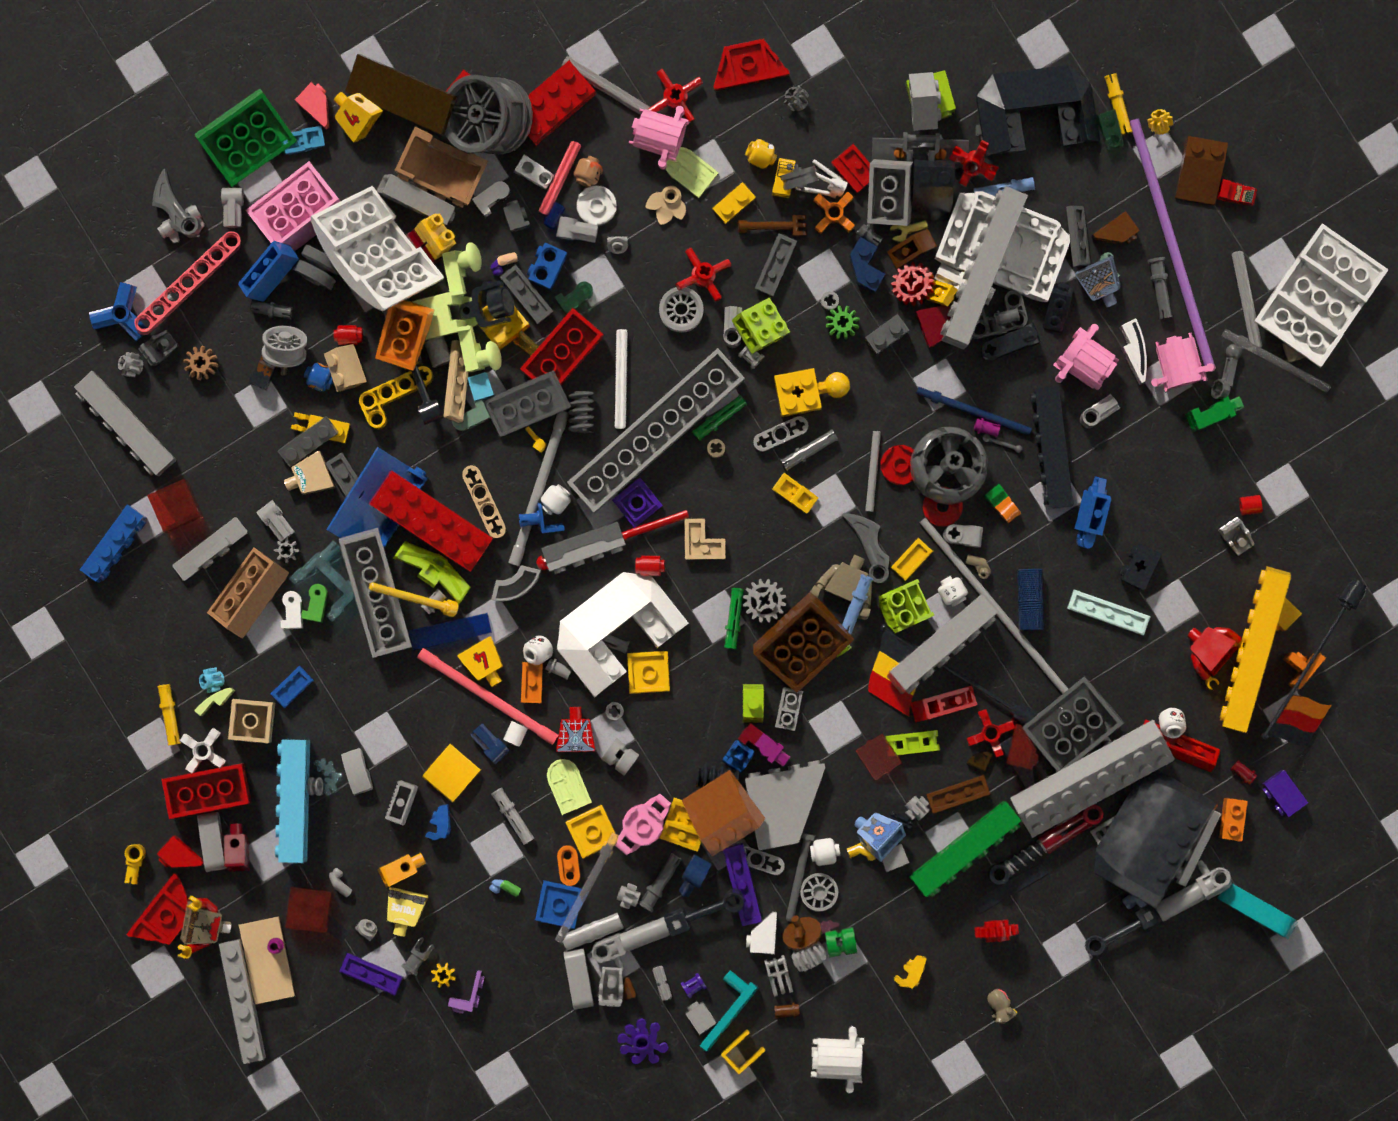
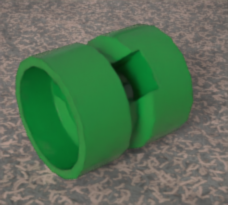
M853 927L842 929L840 933L836 930L825 932L829 958L841 956V953L846 955L857 953ZM841 939L842 946H837L836 941Z

